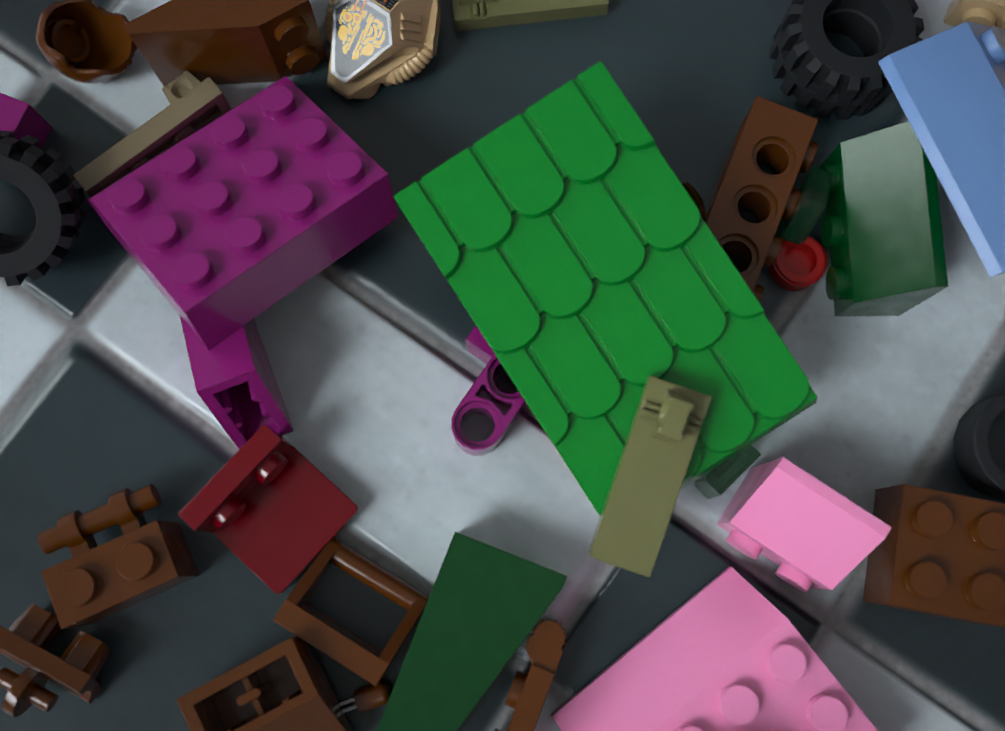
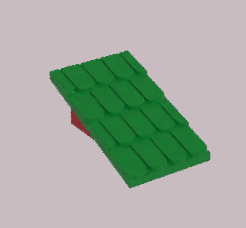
M600 60L579 74L575 80L571 79L527 108L523 114L519 113L475 142L471 148L467 147L423 176L419 182L415 181L393 196L599 516H601L648 376L711 396L680 490L808 409L818 399L809 385L808 378L765 316L764 309L700 216L699 209L656 147L655 140Z

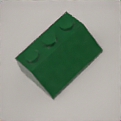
M909 121L840 142L824 163L820 165L817 175L818 192L821 196H825L826 215L823 218L821 227V238L823 245L829 247L831 265L826 274V294L830 300L834 301L835 317L900 316L948 287L936 172Z

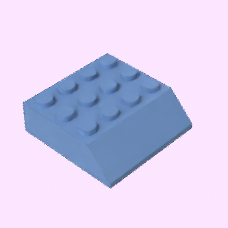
M967 21L889 54L878 63L991 278L1005 273V29Z

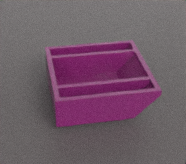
M286 76L267 86L86 200L92 210L208 350L398 218L388 173Z

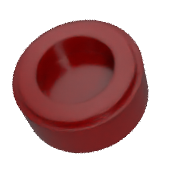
M803 234L790 235L782 239L779 252L768 271L773 281L781 288L789 291H803L810 288L823 276L827 267V256L821 244L812 237Z

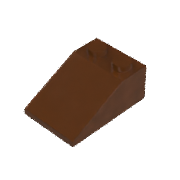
M171 0L123 25L163 86L169 84L185 71H189L200 82L210 77L216 85L276 82L285 76L289 78L293 75L308 73L316 67L319 61L327 58L309 0Z

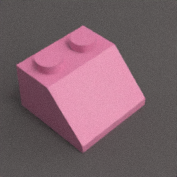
M784 457L750 468L716 523L717 526L730 533L726 539L728 544L753 559H757L760 554L779 566L775 573L779 578L805 593L808 592L810 587L813 589L833 590L886 538L892 528Z

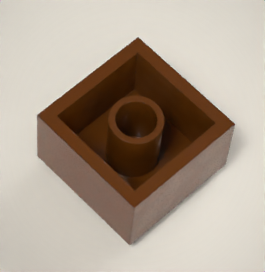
M905 484L876 489L873 515L892 528L886 538L868 555L863 602L974 624L1005 628V504Z

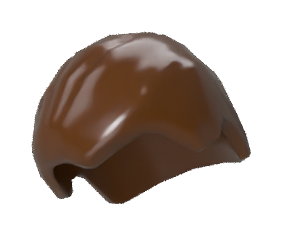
M94 0L54 2L43 10L37 23L36 41L40 51L55 69L65 77L76 82L101 83L122 74L133 63L132 58L138 49L123 26L129 22L126 16L108 12Z

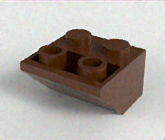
M298 636L291 637L176 699L190 731H352L312 646Z

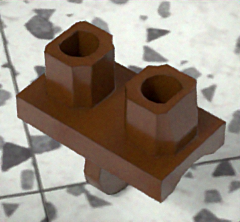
M32 604L15 620L9 630L0 625V654L26 668L21 674L9 667H4L0 671V686L8 690L2 705L3 711L13 717H19L33 704L41 710L49 712L55 706L59 695L44 688L47 681L92 704L102 689L95 679L101 672L111 650L99 639L86 632L79 631L60 658L47 652L46 648L61 627L56 616Z

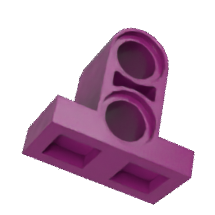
M475 325L466 338L467 352L487 365L455 409L452 416L451 429L457 445L465 453L473 456H483L491 453L501 443L527 403L520 392L506 394L495 386V376L505 369ZM474 414L487 416L494 425L492 435L481 442L471 441L462 433L464 421Z

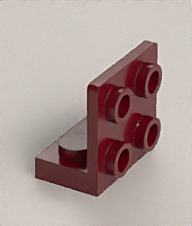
M263 424L189 501L178 515L194 531L213 533L274 593L280 594L287 590L321 553L326 544L357 514L358 506L279 432Z

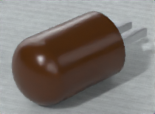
M381 680L376 686L369 684L353 691V698L342 701L339 704L342 706L355 701V705L342 709L345 713L357 708L360 713H364L387 704L392 689L386 681Z

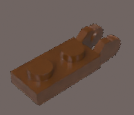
M549 618L547 621L541 620V623L536 624V628L532 630L533 636H530L525 649L532 665L528 674L517 670L510 687L505 705L515 709L507 731L535 730L564 651L562 645H566V629H563L562 623L558 624L557 620L551 621Z

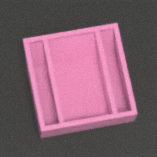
M730 566L551 714V717L561 731H878L789 619Z

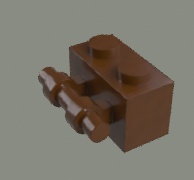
M153 484L133 492L129 488L110 495L108 503L83 514L79 510L73 511L58 518L56 526L38 533V543L45 554L53 553L66 546L72 554V558L41 571L61 629L91 625L199 576L180 524L160 520L149 524L146 523L143 512L161 505L159 492ZM116 524L121 526L124 535L97 546L93 534Z

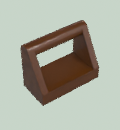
M334 537L326 544L286 598L273 621L376 686L383 679L424 611L429 596ZM331 564L408 611L383 651L307 603Z

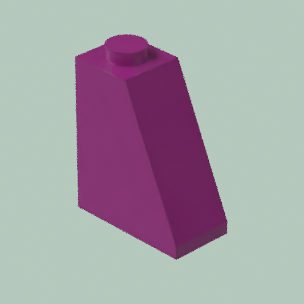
M180 316L196 392L238 449L263 424L279 432L282 436L293 432L289 414L255 320L252 319L208 350Z

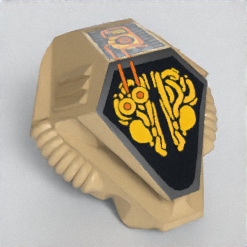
M331 0L328 3L327 14L325 15L326 21L324 22L326 27L324 29L326 33L325 39L331 44L327 86L348 100L352 98H372L381 83L389 86L392 84L398 85L399 83H404L405 80H410L411 77L416 76V73H421V69H424L426 64H429L430 59L437 54L441 21L439 0Z

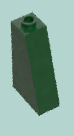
M455 532L377 731H457L562 590L567 576Z

